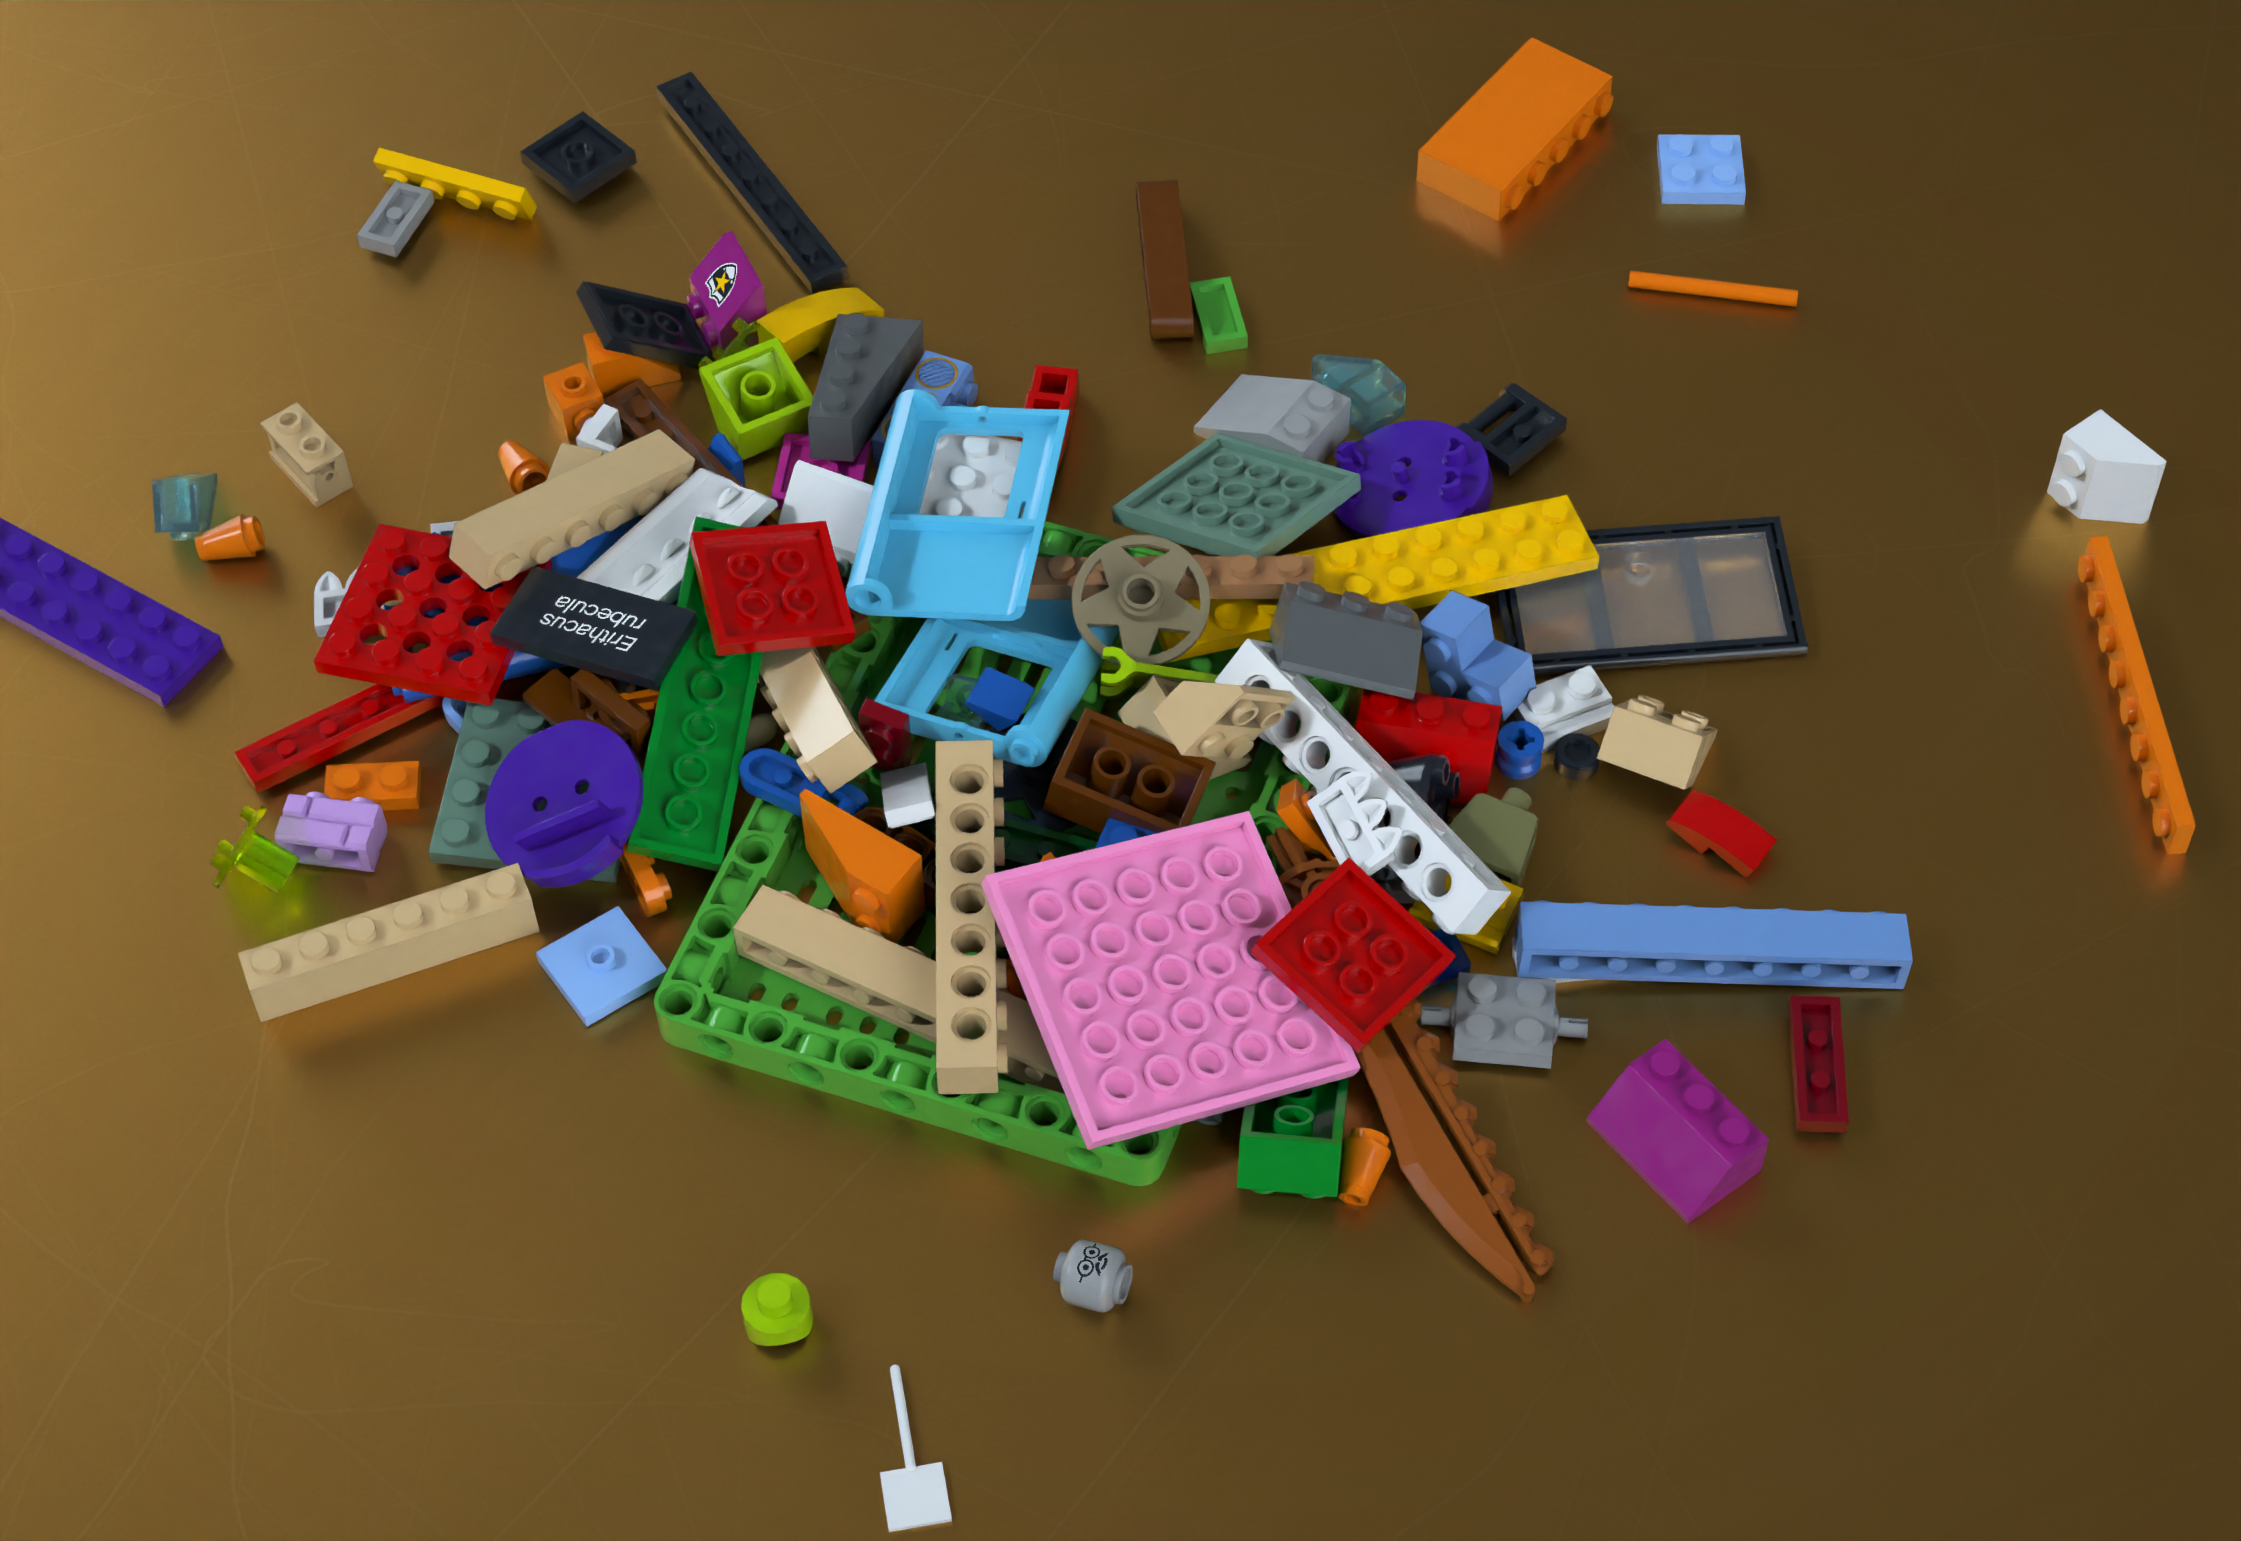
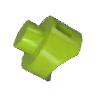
M770 1273L757 1278L747 1287L742 1296L741 1311L744 1318V1327L751 1342L762 1346H777L796 1342L810 1334L813 1326L811 1300L806 1286L798 1278L786 1273Z

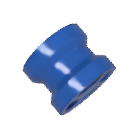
M1512 721L1505 724L1500 729L1497 738L1496 767L1508 778L1518 780L1534 776L1539 771L1542 762L1543 733L1537 726L1526 721Z

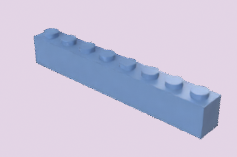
M1539 900L1520 902L1515 926L1518 977L1904 989L1913 963L1906 914L1886 913L1883 911L1864 913L1839 912L1831 909L1801 911L1787 908H1777L1774 910L1743 909L1736 906L1707 908L1681 905L1676 907L1647 906L1641 903L1613 905L1598 904L1596 902L1551 903Z

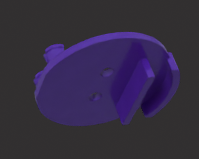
M1430 420L1403 421L1377 429L1356 443L1355 441H1347L1336 448L1337 454H1335V458L1338 462L1335 467L1360 474L1361 490L1333 511L1339 522L1348 531L1360 538L1483 513L1487 511L1493 494V477L1485 449L1481 442H1474L1465 432L1452 425ZM1399 496H1407L1402 501H1395Z
M582 720L564 721L526 737L503 760L488 790L485 806V824L488 838L494 851L507 866L518 863L523 877L530 879L540 887H565L594 877L610 866L623 853L622 847L630 837L638 821L644 794L643 776L639 761L631 747L619 735L595 722ZM588 782V791L580 795V786ZM547 800L546 808L543 811L537 812L539 802Z

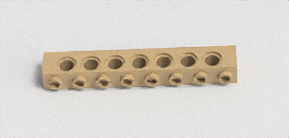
M993 740L936 741V1072L938 1094L998 1093V1073H1008L1007 1043H998V1031L1007 1030V1000L997 1001V988H1007L1006 959H997L996 948L1006 947L981 886L985 875L995 873V866H1005L1004 837H995V827L1004 826V798H994V788L1004 787L1003 759H994ZM975 871V873H965V872ZM969 911H975V912H977V913H974V914H966V912H969ZM977 952L978 954L966 955L965 953ZM970 993L979 994L978 996H975V997H966V996H964V995L970 994ZM970 1035L980 1036V1038L974 1040L965 1039V1037Z

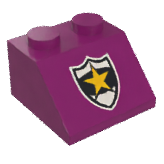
M730 231L722 235L691 273L689 280L692 294L686 296L688 307L695 320L700 318L703 322L701 324L702 331L710 348L716 346L722 359L758 345L756 320L767 315L764 286L734 233Z

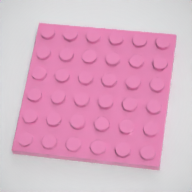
M1249 811L985 875L981 886L1087 1150L1351 1077L1361 1068L1352 1047L1250 953L1254 944L1292 909Z

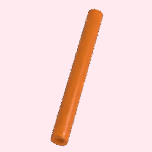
M1630 271L1628 287L1791 307H1796L1798 290Z

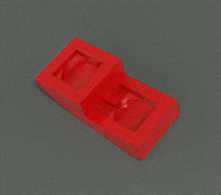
M1694 789L1686 796L1666 822V825L1700 854L1710 847L1745 878L1755 871L1777 841L1765 829L1736 809Z

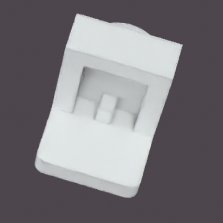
M603 404L592 418H588L583 424L580 434L576 437L577 446L601 450L603 454L617 449L616 447L623 439L618 409Z

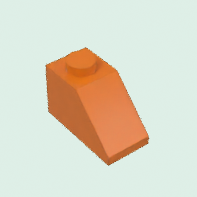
M596 332L583 335L589 371L603 395V399L639 378L649 388L681 380V374L676 364L606 350Z

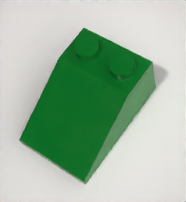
M1349 1077L1245 1106L1240 1133L1237 1188L1250 1189L1260 1194L1273 1192L1295 1193L1312 1199L1324 1196L1337 1197Z

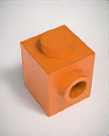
M583 362L543 376L548 406L568 439L578 436L585 421L590 417L592 418L604 404L603 395Z

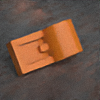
M1297 778L1281 786L1276 812L1296 836L1308 861L1315 858L1321 861H1337L1307 804V801L1316 795L1312 791L1307 792ZM1309 851H1317V852H1320V853H1322V854H1313V853H1310Z

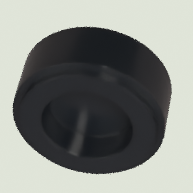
M1578 733L1568 734L1559 739L1555 745L1554 767L1558 773L1568 779H1587L1593 776L1599 768L1600 759H1597L1600 747L1593 738Z

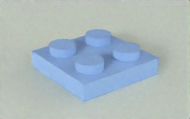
M1658 134L1657 156L1662 204L1744 205L1746 187L1740 135Z

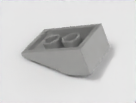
M1241 374L1194 426V433L1205 439L1220 433L1324 463L1349 434L1351 398L1314 380Z

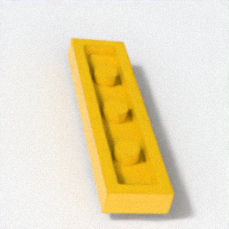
M380 147L373 160V163L383 175V180L387 184L392 186L396 180L432 190L434 199H442L444 196L455 199L458 203L470 209L477 210L479 206L484 207L509 220L520 217L531 221L537 208L527 189L521 186Z

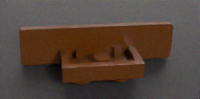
M552 669L523 693L524 702L553 726L564 721L582 720L595 722L609 728L631 747L643 772L651 733V719L640 705L636 703L630 704L622 698L612 683L606 678H597L590 671L580 669L568 679L559 670Z

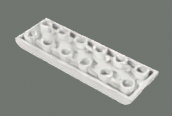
M699 468L577 578L672 604L679 597L691 532L696 516L744 528L756 527L778 506L777 500L754 490L743 488L732 480L712 471Z

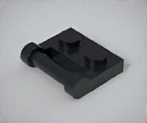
M1510 383L1499 392L1498 399L1468 423L1462 422L1456 428L1465 432L1474 442H1481L1489 464L1510 477L1566 430L1567 418L1519 385ZM1514 411L1512 415H1510L1506 420H1504L1486 436L1483 434L1485 430L1492 426L1507 412Z

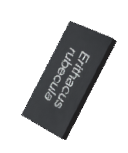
M533 566L491 630L490 636L493 644L657 691L699 620L696 611Z

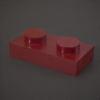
M866 698L858 713L859 727L878 761L873 767L882 771L908 767L912 761L909 715Z

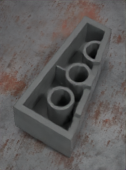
M838 314L808 414L810 458L854 462L875 432L877 420L882 415L886 416L892 406V399L898 391L902 390L909 375L924 354L922 320L871 317L862 314Z

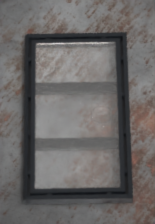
M1779 516L1586 530L1600 556L1598 569L1495 591L1503 642L1532 655L1535 675L1570 673L1591 665L1594 671L1798 656L1807 655L1808 650Z

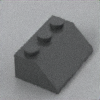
M1302 581L1299 585L1289 582L1284 583L1269 629L1279 669L1413 700L1416 692L1423 634L1416 612L1410 607L1397 602H1389L1387 606L1370 602L1368 598L1355 592H1344L1343 595L1327 592L1323 587L1312 582Z

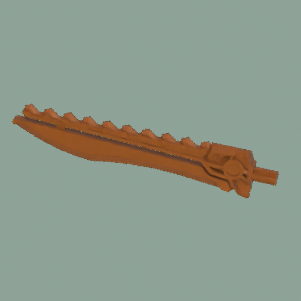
M1284 826L1275 829L1273 835L1266 837V842L1283 873L1278 879L1291 909L1299 904L1340 866L1338 861H1321L1318 858L1308 861L1296 836L1290 829L1285 830ZM1413 1000L1386 1027L1484 1191V1196L1480 1194L1384 1029L1359 1053L1354 1048L1353 1051L1378 1103L1400 1169L1417 1195L1445 1230L1469 1255L1500 1282L1519 1295L1521 1301L1530 1302L1534 1297L1535 1285L1494 1215H1498L1530 1272L1541 1276L1549 1270L1550 1266H1554L1553 1250L1530 1239L1528 1234L1530 1230H1534L1533 1213L1511 1203L1509 1198L1511 1194L1515 1193L1514 1177L1491 1166L1492 1158L1496 1157L1495 1142L1472 1130L1473 1122H1477L1476 1106L1454 1096L1453 1090L1455 1087H1458V1073L1435 1060V1054L1440 1052L1439 1037L1417 1027L1416 1021L1418 1018H1421V1003Z

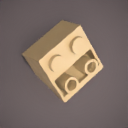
M1182 681L1152 713L1181 755L1236 760L1246 755L1253 748V741L1265 729L1274 726L1283 718L1284 710L1296 697L1291 691Z
M1639 695L1638 699L1630 698L1628 701L1615 705L1597 759L1683 790L1691 787L1718 731L1716 728L1707 726L1709 719L1686 710H1682L1681 715L1663 710L1664 702L1644 695Z

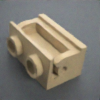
M297 402L260 423L261 427L268 433L272 448L269 452L270 458L316 508L353 487L344 451Z

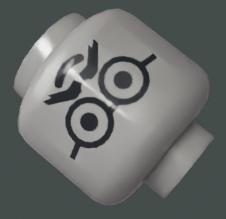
M1082 1239L1075 1242L1068 1253L1062 1251L1059 1254L1054 1267L1053 1279L1055 1282L1060 1283L1061 1296L1066 1303L1097 1312H1107L1116 1303L1123 1304L1132 1282L1133 1267L1126 1262V1256L1120 1248Z

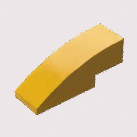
M858 287L821 291L781 306L756 320L759 344L777 337L792 363L810 351L822 357L827 353L838 314H862L864 316L883 317L885 316V311Z

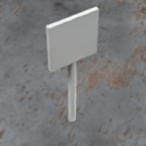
M894 1364L890 1367V1374L906 1468L880 1472L889 1532L952 1521L942 1462L916 1466L900 1367Z

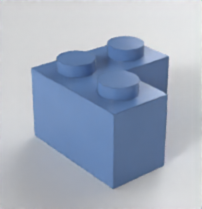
M1451 591L1420 622L1423 630L1422 644L1431 690L1440 696L1502 706L1501 720L1505 721L1528 697L1529 692L1536 688L1532 655L1494 639L1489 605Z

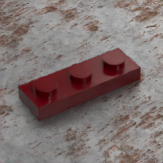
M1791 995L1788 1011L1796 1131L1846 1133L1849 1117L1840 997Z

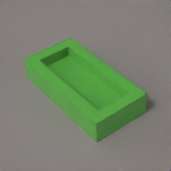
M1231 277L1190 282L1192 306L1206 354L1248 348V334Z

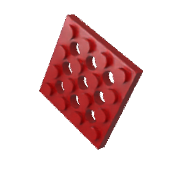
M379 524L313 660L316 672L491 706L516 650L493 644L490 632L532 567L517 574L508 581L500 582L504 586L495 589L493 592H487L482 590L483 588L449 558L452 537ZM550 559L544 564H537L535 566L551 571L552 562ZM412 566L418 568V570L410 572L407 576L397 574L404 567ZM447 575L461 576V578L453 580L450 584L439 582ZM396 600L402 602V604L393 607L391 610L381 609V606L388 601ZM429 610H445L444 613L438 614L434 618L424 617V614ZM475 617H486L489 619L478 626L467 625L468 621ZM374 635L386 637L374 645L364 643L367 638ZM418 643L430 645L418 653L407 651L411 646ZM459 652L473 653L472 656L460 662L451 660L452 656Z

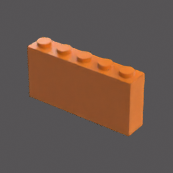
M1531 37L1418 151L1416 180L1499 221L1510 209L1514 210L1519 206L1524 194L1533 185L1538 186L1542 182L1547 170L1555 162L1560 163L1564 159L1569 147L1577 139L1582 140L1586 136L1591 125L1599 116L1604 117L1609 112L1614 100V96L1611 94L1613 76Z

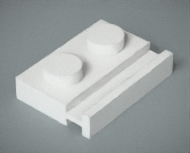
M1591 665L1536 685V688L1529 692L1528 697L1512 713L1517 721L1530 722L1541 730L1544 737L1542 753L1555 749L1558 740L1568 734L1578 733L1589 736L1607 729L1614 705L1611 695Z

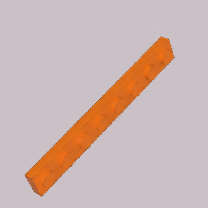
M2108 536L2090 537L2085 555L2080 556L2078 560L2079 578L2081 582L2087 583L2089 590V612L2092 617H2097L2100 627L2098 634L2099 646L2102 652H2107L2110 661V683L2113 688H2118L2121 698L2120 717L2123 724L2129 725L2131 731V754L2134 761L2140 762L2142 768V791L2146 799L2150 798L2153 805L2154 832L2156 836H2162L2167 855L2183 854L2188 849L2196 827L2109 538Z

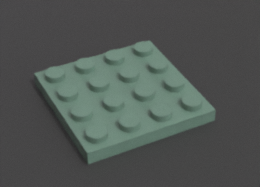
M1216 433L1112 507L1113 523L1132 528L1139 533L1152 534L1168 539L1176 544L1197 548L1210 555H1251L1258 559L1260 556H1274L1361 490L1360 474Z
M494 699L491 706L467 702L428 852L431 862L488 869H500L507 866L494 851L486 831L485 806L488 790L503 760L522 740L553 726L525 702ZM588 782L580 786V795L588 791ZM547 800L539 802L537 812L543 811L546 808ZM618 857L605 870L587 880L616 883L620 858Z

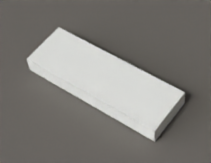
M926 762L880 773L884 813L888 828L891 827L892 829L932 819L935 816Z

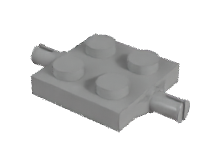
M1459 972L1457 995L1451 1007L1422 1004L1421 1025L1449 1026V1031L1454 1040L1452 1060L1551 1069L1553 1046L1557 1041V1036L1587 1039L1588 1018L1559 1017V1011L1555 1005L1556 980Z

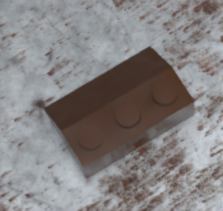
M1085 707L1053 776L1043 810L1102 834L1108 818L1157 833L1189 826L1195 816L1216 762L1205 757L1181 755L1174 744Z

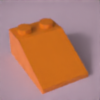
M804 789L799 794L805 846L808 854L850 922L860 928L874 929L885 939L897 944L926 910L922 855L811 791Z

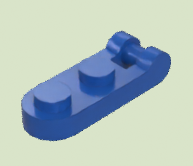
M768 748L753 750L744 756L740 763L741 783L747 792L801 818L799 794L804 789L811 791L826 801L831 799L837 802V807L852 816L864 809L869 801L863 791L848 783L830 794L819 779L814 783L808 780L796 759L776 750Z

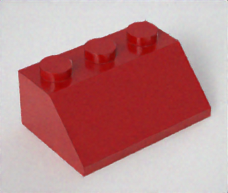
M1364 689L1355 730L1385 761L1430 753L1445 755L1450 761V771L1459 772L1460 774L1459 796L1456 800L1451 799L1450 807L1464 809L1476 794L1484 793L1488 795L1497 750V738L1500 731L1502 706L1415 692L1412 700Z

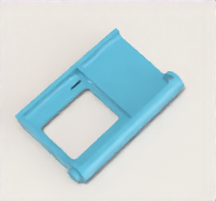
M911 389L902 392L896 400L845 591L848 605L854 611L871 616L1014 621L1021 618L1026 610L1070 410L996 408L983 405L977 407L940 406L937 399L924 390ZM942 435L1016 436L1023 438L1008 505L1003 518L919 514L937 442Z
M1072 599L1028 600L1025 613L1021 618L1014 621L927 618L874 701L908 714L910 718V733L936 741L993 740L994 758L1026 767H1037L1042 765L1048 758L1104 659L1094 652L1081 637L1072 613ZM1089 627L1101 643L1108 647L1114 644L1119 635V627ZM971 647H981L1048 666L1052 669L1020 725L1013 726L1006 736L975 728L964 722H955L928 714L965 653Z

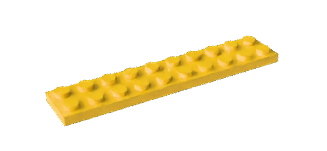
M1567 495L1291 553L1297 556H1314V583L1323 587L1327 592L1343 595L1344 592H1355L1365 596L1370 602L1386 606L1389 602H1397L1411 609L1439 604L1451 591L1471 597L1598 569L1600 557ZM1185 599L1200 610V599ZM1210 599L1209 617L1202 635L1191 649L1174 661L1241 647L1247 638L1264 642L1270 641L1269 629L1279 599ZM1158 631L1157 634L1163 651L1173 648L1188 635L1167 631Z

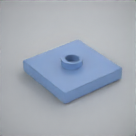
M619 906L536 952L539 964L586 1027L659 986L667 972L666 967Z

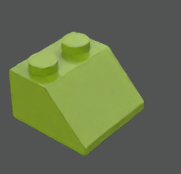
M777 337L699 368V374L717 428L722 435H725L742 458V461L782 445L785 432L809 433L808 414L813 395Z

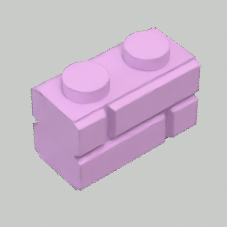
M309 792L306 796L288 794L283 808V816H280L274 833V840L281 861L374 872L380 856V849H382L387 835V823L382 806L375 804L367 798L356 797L351 801L331 799L320 792Z

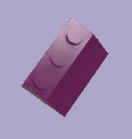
M1667 1039L1658 1043L1626 1067L1588 1115L1586 1121L1687 1224L1760 1172L1769 1139Z

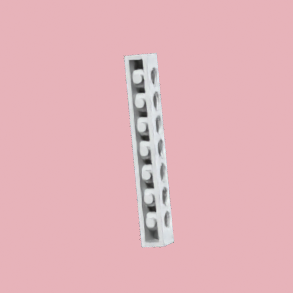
M1247 638L1216 678L1215 682L1219 684L1291 691L1296 699L1284 710L1283 718L1274 726L1265 729L1259 737L1269 744L1276 745L1284 754L1282 760L1285 765L1295 773L1304 775L1313 785L1311 791L1315 795L1348 773L1356 771L1372 773L1370 787L1363 799H1381L1388 802L1385 814L1378 827H1385L1384 818L1387 811H1389L1390 822L1387 827H1397L1403 830L1399 844L1393 852L1395 859L1384 867L1394 870L1403 880L1401 887L1409 896L1419 902H1424L1433 912L1432 920L1443 931L1452 935L1455 933L1476 935L1509 896L1511 891L1302 674L1279 669L1272 643ZM1300 718V729L1299 732L1296 733V724L1298 719ZM1329 749V750H1330V759H1329V762H1328L1327 765H1326V763H1325V755H1326L1327 750ZM1419 842L1421 852L1419 858L1416 860L1414 850L1417 843ZM1448 874H1450L1452 884L1449 892L1447 893L1445 889V880Z

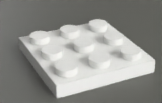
M942 435L937 442L919 514L1003 518L1006 513L1022 442L987 435Z

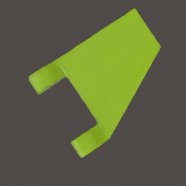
M1110 646L1103 648L1102 659L1107 660L1103 661L1101 668V684L1105 686H1100V697L1116 699L1131 688H1141L1153 675L1178 683L1182 681L1216 683L1215 680L1219 675L1136 662L1122 649ZM1108 659L1116 660L1119 665L1108 661Z

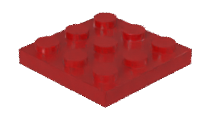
M826 521L691 532L690 549L717 656L853 643L856 632Z
M1347 858L1260 938L1250 952L1358 1053L1442 974L1456 957L1450 949L1350 858Z

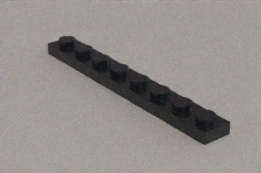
M692 72L656 86L659 101L812 294L849 278L848 267Z

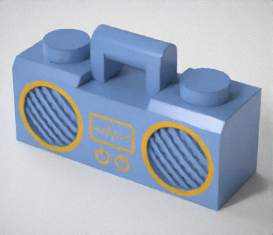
M926 350L899 393L900 395L906 390L920 389L932 394L940 406L972 407L977 398L978 384L974 383L973 366L969 363ZM896 400L871 439L873 462L876 469L879 468Z

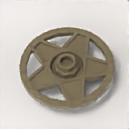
M1129 535L1112 540L1098 548L1080 568L1072 590V613L1076 627L1085 642L1101 657L1103 655V648L1108 646L1101 643L1089 627H1119L1122 649L1131 659L1140 663L1161 666L1178 659L1193 647L1206 627L1210 612L1208 581L1196 559L1178 544L1152 535ZM1149 547L1163 550L1167 553L1143 567L1124 549ZM1101 562L1108 588L1082 601L1086 580L1094 568ZM1187 569L1191 571L1199 588L1200 610L1176 594ZM1158 631L1188 634L1173 648L1149 656ZM1108 659V661L1119 665L1116 660Z

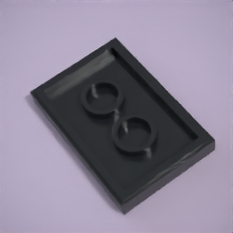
M583 281L576 291L606 350L695 369L717 361L687 304Z

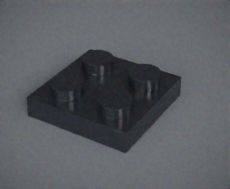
M583 111L520 151L522 163L574 204L637 163L634 149Z

